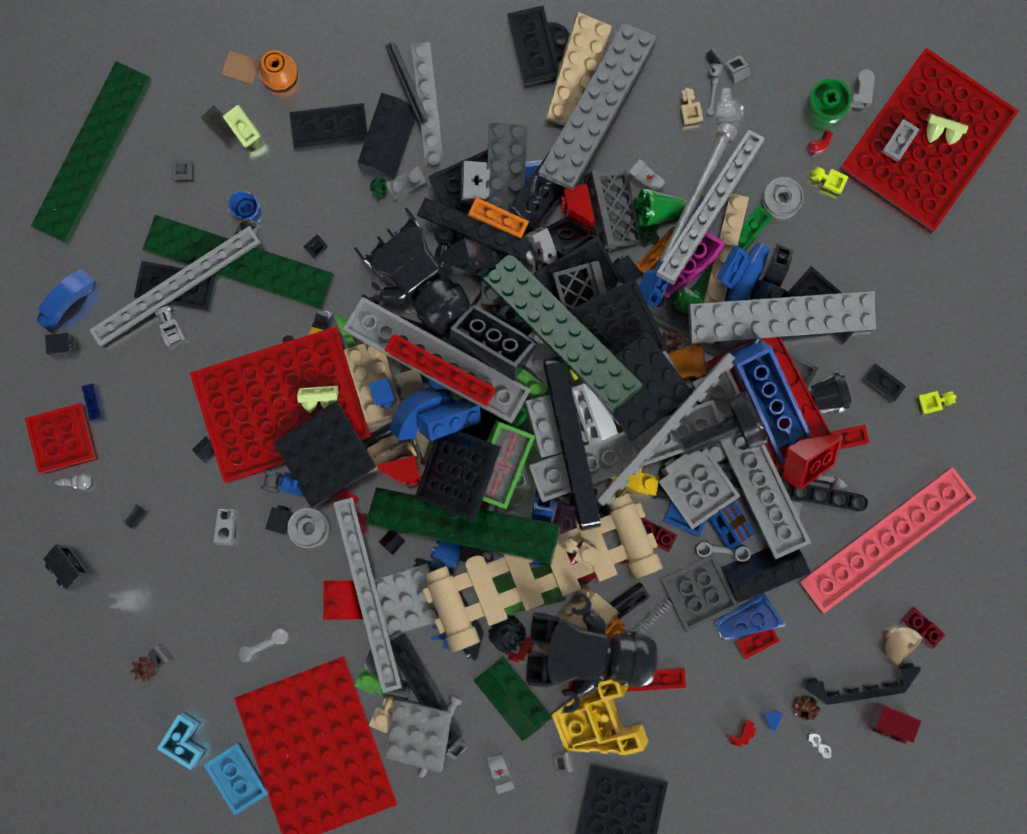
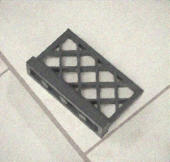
M591 171L585 175L583 181L588 189L595 221V235L599 237L604 248L642 244V236L639 232L640 227L636 224L637 214L633 206L634 200L627 171L600 173L599 171ZM618 176H622V187L614 181ZM600 178H604L609 182L606 188L601 184ZM611 185L619 191L616 196L609 191ZM621 194L627 198L626 205L619 200ZM605 195L613 200L610 206L605 202ZM615 203L623 209L620 214L612 209ZM625 212L631 216L630 223L623 218ZM609 213L617 218L614 224L609 220ZM619 222H622L627 227L624 233L617 227ZM629 230L635 233L636 240H632L627 236ZM614 231L621 236L618 242H614Z
M599 261L589 262L552 273L559 301L565 308L566 306L570 309L574 308L579 298L585 302L589 301L581 296L585 286L592 290L593 295L591 299L607 292ZM586 268L588 274L585 282L576 278L578 271ZM565 274L571 277L567 287L560 284L558 276ZM573 280L583 284L578 294L569 289ZM567 291L576 296L572 306L565 303L564 297Z

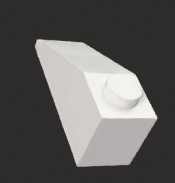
M585 384L572 387L575 405L589 444L618 434L612 416L596 395Z

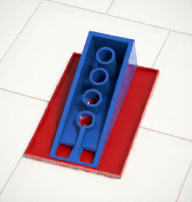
M780 337L751 339L706 362L711 371L725 354L730 353L735 358L732 361L734 365L731 367L730 373L739 392L747 391L768 440L765 446L776 468L784 465L786 462V451L791 445H795L800 440L832 435Z

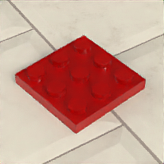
M82 403L24 418L38 474L96 459Z

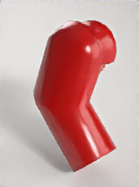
M824 131L820 140H812L808 143V149L815 153L825 151L829 146L833 133Z

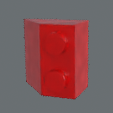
M587 185L575 186L573 191L568 188L564 189L560 200L562 211H566V216H569L587 230H593L595 221Z
M415 455L377 465V469L402 485H407L408 488L419 485L422 477Z

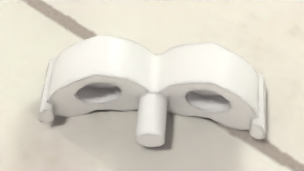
M814 733L807 735V740L811 742L812 746L817 748V752L823 758L832 757L830 747L821 744L820 735Z

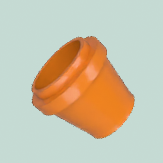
M271 50L262 57L259 74L262 82L268 88L284 90L290 87L296 80L297 67L289 55L278 50ZM275 62L279 63L276 68L272 67Z
M691 343L690 346L668 353L682 378L698 380L707 375L702 345Z

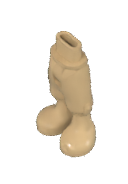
M395 436L390 439L381 438L379 442L367 448L376 465L398 460V457L403 455L418 456L412 441L405 443L396 450H390L393 446L410 440H398Z

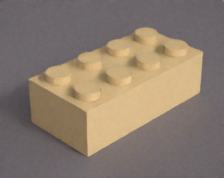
M365 343L345 349L344 352L366 423L370 425L393 418L401 402L387 355ZM384 378L390 379L397 402L392 403L393 406L387 409L375 406L369 383Z

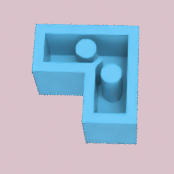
M184 713L178 714L157 749L190 770L195 768L205 752L203 748L189 740L198 727L199 722Z

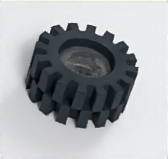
M507 615L508 619L491 625L493 629L488 631L490 633L488 635L490 642L502 653L506 651L511 653V649L517 650L516 646L520 647L522 645L520 642L525 641L523 636H526V629L513 615Z

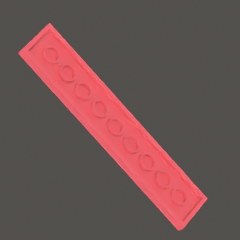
M952 467L799 583L822 614H824L976 499V496Z

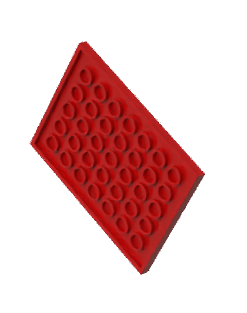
M926 47L840 168L934 232L1019 110ZM929 113L967 125L966 134L963 133L957 142L949 145L946 139L947 128L945 127L942 134L930 143L927 137V118ZM904 119L917 127L919 131L901 159L897 162L882 153V151Z
M337 326L189 372L224 483L285 464L274 442L324 410L320 401H317L316 408L312 413L306 411L302 404L298 403L297 395L299 388L338 386L337 401L340 402L360 438L371 437Z
M345 656L234 698L281 834H323L398 805L357 689L354 686L355 684Z

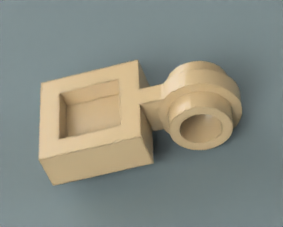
M685 88L684 91H681L683 102H687V104L681 105L684 125L703 122L700 102L692 103L695 100L693 89Z
M567 538L562 543L564 550L571 554L573 551L577 552L573 560L589 569L592 568L600 554V551L584 542L580 548H577L578 543L570 538Z
M386 695L382 704L385 706V709L376 708L369 726L387 734L393 714L388 711L389 709H394L395 701L398 700L394 698L395 696Z

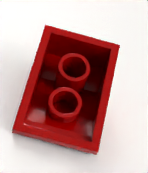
M836 434L800 440L795 445H791L786 451L787 458L783 465L782 478L800 490L836 465L843 435Z
M323 580V620H364L353 580Z

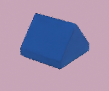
M777 710L762 714L768 728L776 731L783 714Z

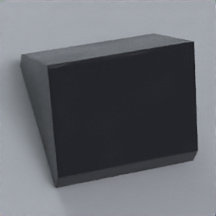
M316 234L303 248L316 259L328 246Z
M206 436L192 449L196 456L204 463L215 455L211 441Z
M391 530L379 541L392 555L405 542L396 531Z

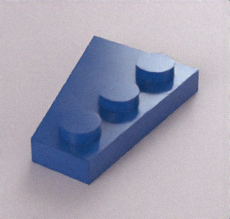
M765 593L758 595L714 622L725 640L785 626L784 621Z

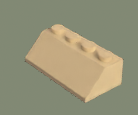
M586 584L578 591L589 597L591 610L594 609L604 619L607 628L619 612ZM575 594L557 616L579 627H586L582 620L583 615H576L571 611L573 607L582 609L585 605V600L578 598L577 594ZM536 644L548 655L549 644Z

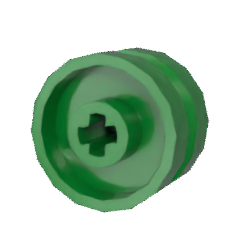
M826 78L819 81L811 90L806 101V111L810 119L822 126H832L838 123L850 108L852 102L851 91L843 81L835 78Z

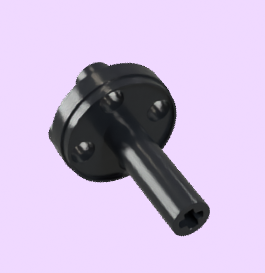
M747 391L728 398L734 417L680 439L687 456L739 433L742 434L749 450L768 443L761 420L754 409Z

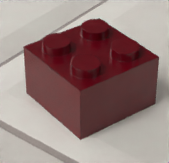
M875 703L867 725L873 727V732L886 737L891 734V739L907 744V741L914 743L922 720Z

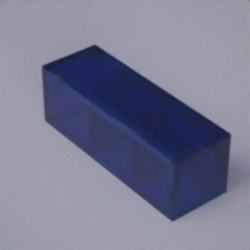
M92 383L81 386L89 420L91 422L103 420L104 416L96 384Z

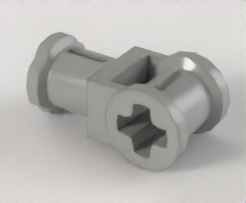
M165 306L155 311V314L160 319L161 325L159 327L167 347L171 346V343L186 339L178 321L172 316L171 306Z

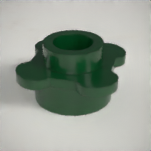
M376 177L370 183V191L374 196L380 195V197H384L387 189L386 180Z
M656 225L650 227L642 226L639 229V232L642 234L641 242L645 245L652 242L657 243L660 240V237L657 235L658 227Z

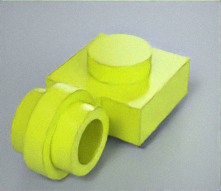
M815 167L811 170L810 178L817 182L825 180L823 188L838 195L842 193L848 176L833 169L829 171L828 175L824 174L825 170L820 167Z
M938 391L919 395L918 399L922 414L924 415L943 410L941 402H944L945 406L956 403L955 399L957 397L952 391L942 394V398H940Z

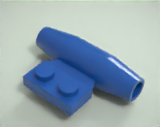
M756 243L748 254L741 247L733 246L716 278L724 287L728 288L724 301L749 299L763 272L770 251L767 246Z

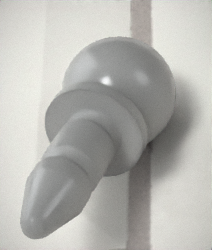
M85 474L74 475L72 478L55 480L54 483L60 486H72L73 489L85 490L91 486V478Z

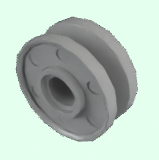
M779 177L772 180L762 194L763 208L777 220L791 218L798 212L804 201V193L801 186L795 180L788 177ZM779 195L785 196L786 199H787V201H786V202L780 201L779 198H778V196H779Z
M315 508L297 510L288 522L290 539L296 545L303 548H315L322 545L330 533V523L327 516ZM310 522L313 525V531L308 534L305 532L304 527Z

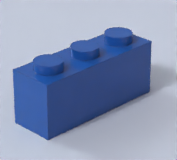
M462 398L418 414L419 432L429 441L481 423L480 406Z

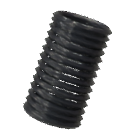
M135 504V507L131 509L132 511L123 520V523L130 528H133L146 512L138 504Z

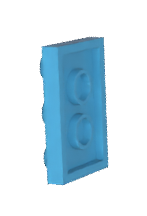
M239 743L204 764L205 769L234 816L268 794L263 782Z

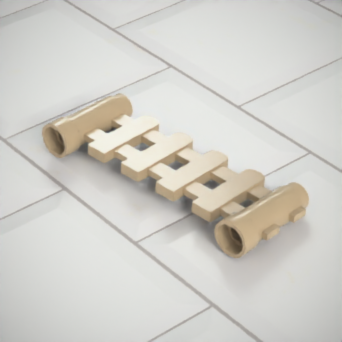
M629 494L614 499L608 505L611 511L610 515L600 519L601 527L580 531L576 517L575 524L577 528L559 535L552 565H550L553 573L538 579H534L529 563L533 561L504 555L503 558L486 564L482 556L471 557L466 562L468 572L455 577L453 575L450 576L447 566L425 574L428 585L423 591L428 603L433 602L439 616L435 622L440 634L445 632L447 636L445 639L450 652L453 653L480 642L475 626H472L471 621L486 616L488 624L491 626L508 618L504 608L521 601L526 611L543 605L544 601L541 593L559 587L562 596L578 591L581 588L577 579L595 572L598 582L618 575L614 564L628 559L630 563L628 566L634 579L662 569L658 554H655L653 548L658 547L653 533L647 535L641 518L645 517L641 504L635 505V503H632ZM616 528L622 545L608 550L602 534ZM567 538H570L577 543L584 542L600 551L591 569L579 562L571 565L566 550L562 548L564 540L566 541ZM510 571L516 587L498 594L492 578ZM474 586L480 602L465 608L459 591Z

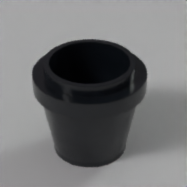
M839 371L810 386L818 410L850 408L849 404L852 403L850 391L844 374H840Z

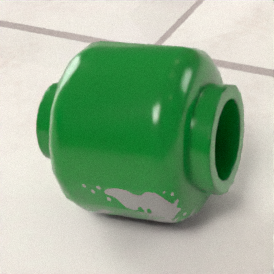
M687 287L677 290L673 297V304H675L676 310L689 314L688 304L703 303L699 291Z

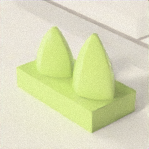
M239 105L223 116L245 148L262 137Z
M930 113L927 118V137L930 143L942 134L945 127L947 128L946 139L949 145L957 142L963 133L966 134L968 126Z
M338 386L299 388L297 395L298 403H301L309 413H312L316 408L317 401H320L321 406L325 409L337 401Z

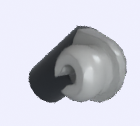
M711 49L706 53V56L711 61L709 73L716 77L722 72L723 61L714 49Z

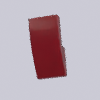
M641 518L647 535L653 533L658 548L670 552L677 534L645 518Z
M912 607L901 620L906 627L918 632L923 637L922 641L931 649H934L946 635L915 607Z

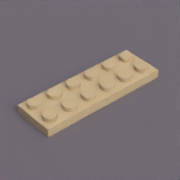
M580 12L576 13L545 119L565 126L601 63L611 25Z

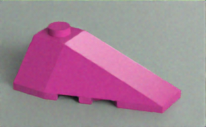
M707 232L675 283L668 284L663 296L669 298L714 262L726 243Z

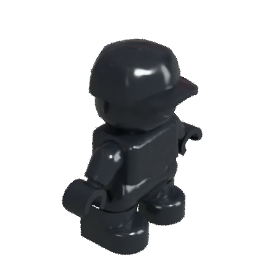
M406 207L407 223L395 232H391L389 228L387 229L392 239L384 243L378 236V245L366 255H362L356 247L354 248L358 257L371 271H374L381 278L395 286L384 287L381 290L377 283L372 282L371 286L376 290V294L372 297H367L363 294L361 297L377 305L382 300L383 302L396 305L402 304L407 300L412 303L414 302L418 319L432 332L440 335L450 332L451 327L470 307L469 299L461 285L455 283L450 278L444 277L443 272L449 267V264L438 260V256L455 245L457 236L455 232L448 230L450 236L446 239H441L438 233H434L439 246H437L433 256L428 249L419 222Z
M577 592L576 594L578 598L585 600L584 607L582 609L573 607L571 611L576 615H583L582 620L586 627H579L565 619H561L559 616L539 612L533 613L531 624V643L549 644L548 655L529 651L526 667L527 685L549 687L580 680L574 686V690L564 689L561 691L564 697L572 696L574 698L571 705H565L562 709L565 713L575 712L580 705L579 698H585L597 690L600 681L605 678L606 668L608 676L612 681L619 683L621 686L639 687L651 683L658 664L657 645L652 638L635 631L617 633L609 643L604 619L594 609L591 610V601L582 592Z

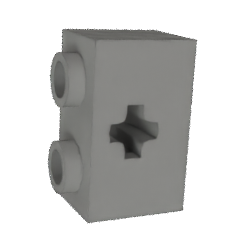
M463 162L461 167L460 204H473L476 197L483 201L489 198V188L486 187V181H489L490 170L487 169V163Z

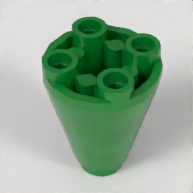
M643 188L638 197H635L633 201V206L637 209L636 224L637 226L648 227L680 218L687 201Z

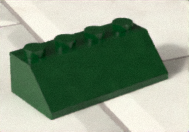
M504 656L473 680L522 742L553 718Z

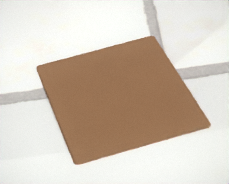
M229 51L221 75L253 84L261 60Z

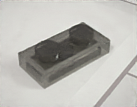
M213 105L201 117V120L228 146L237 136L223 118L224 115Z

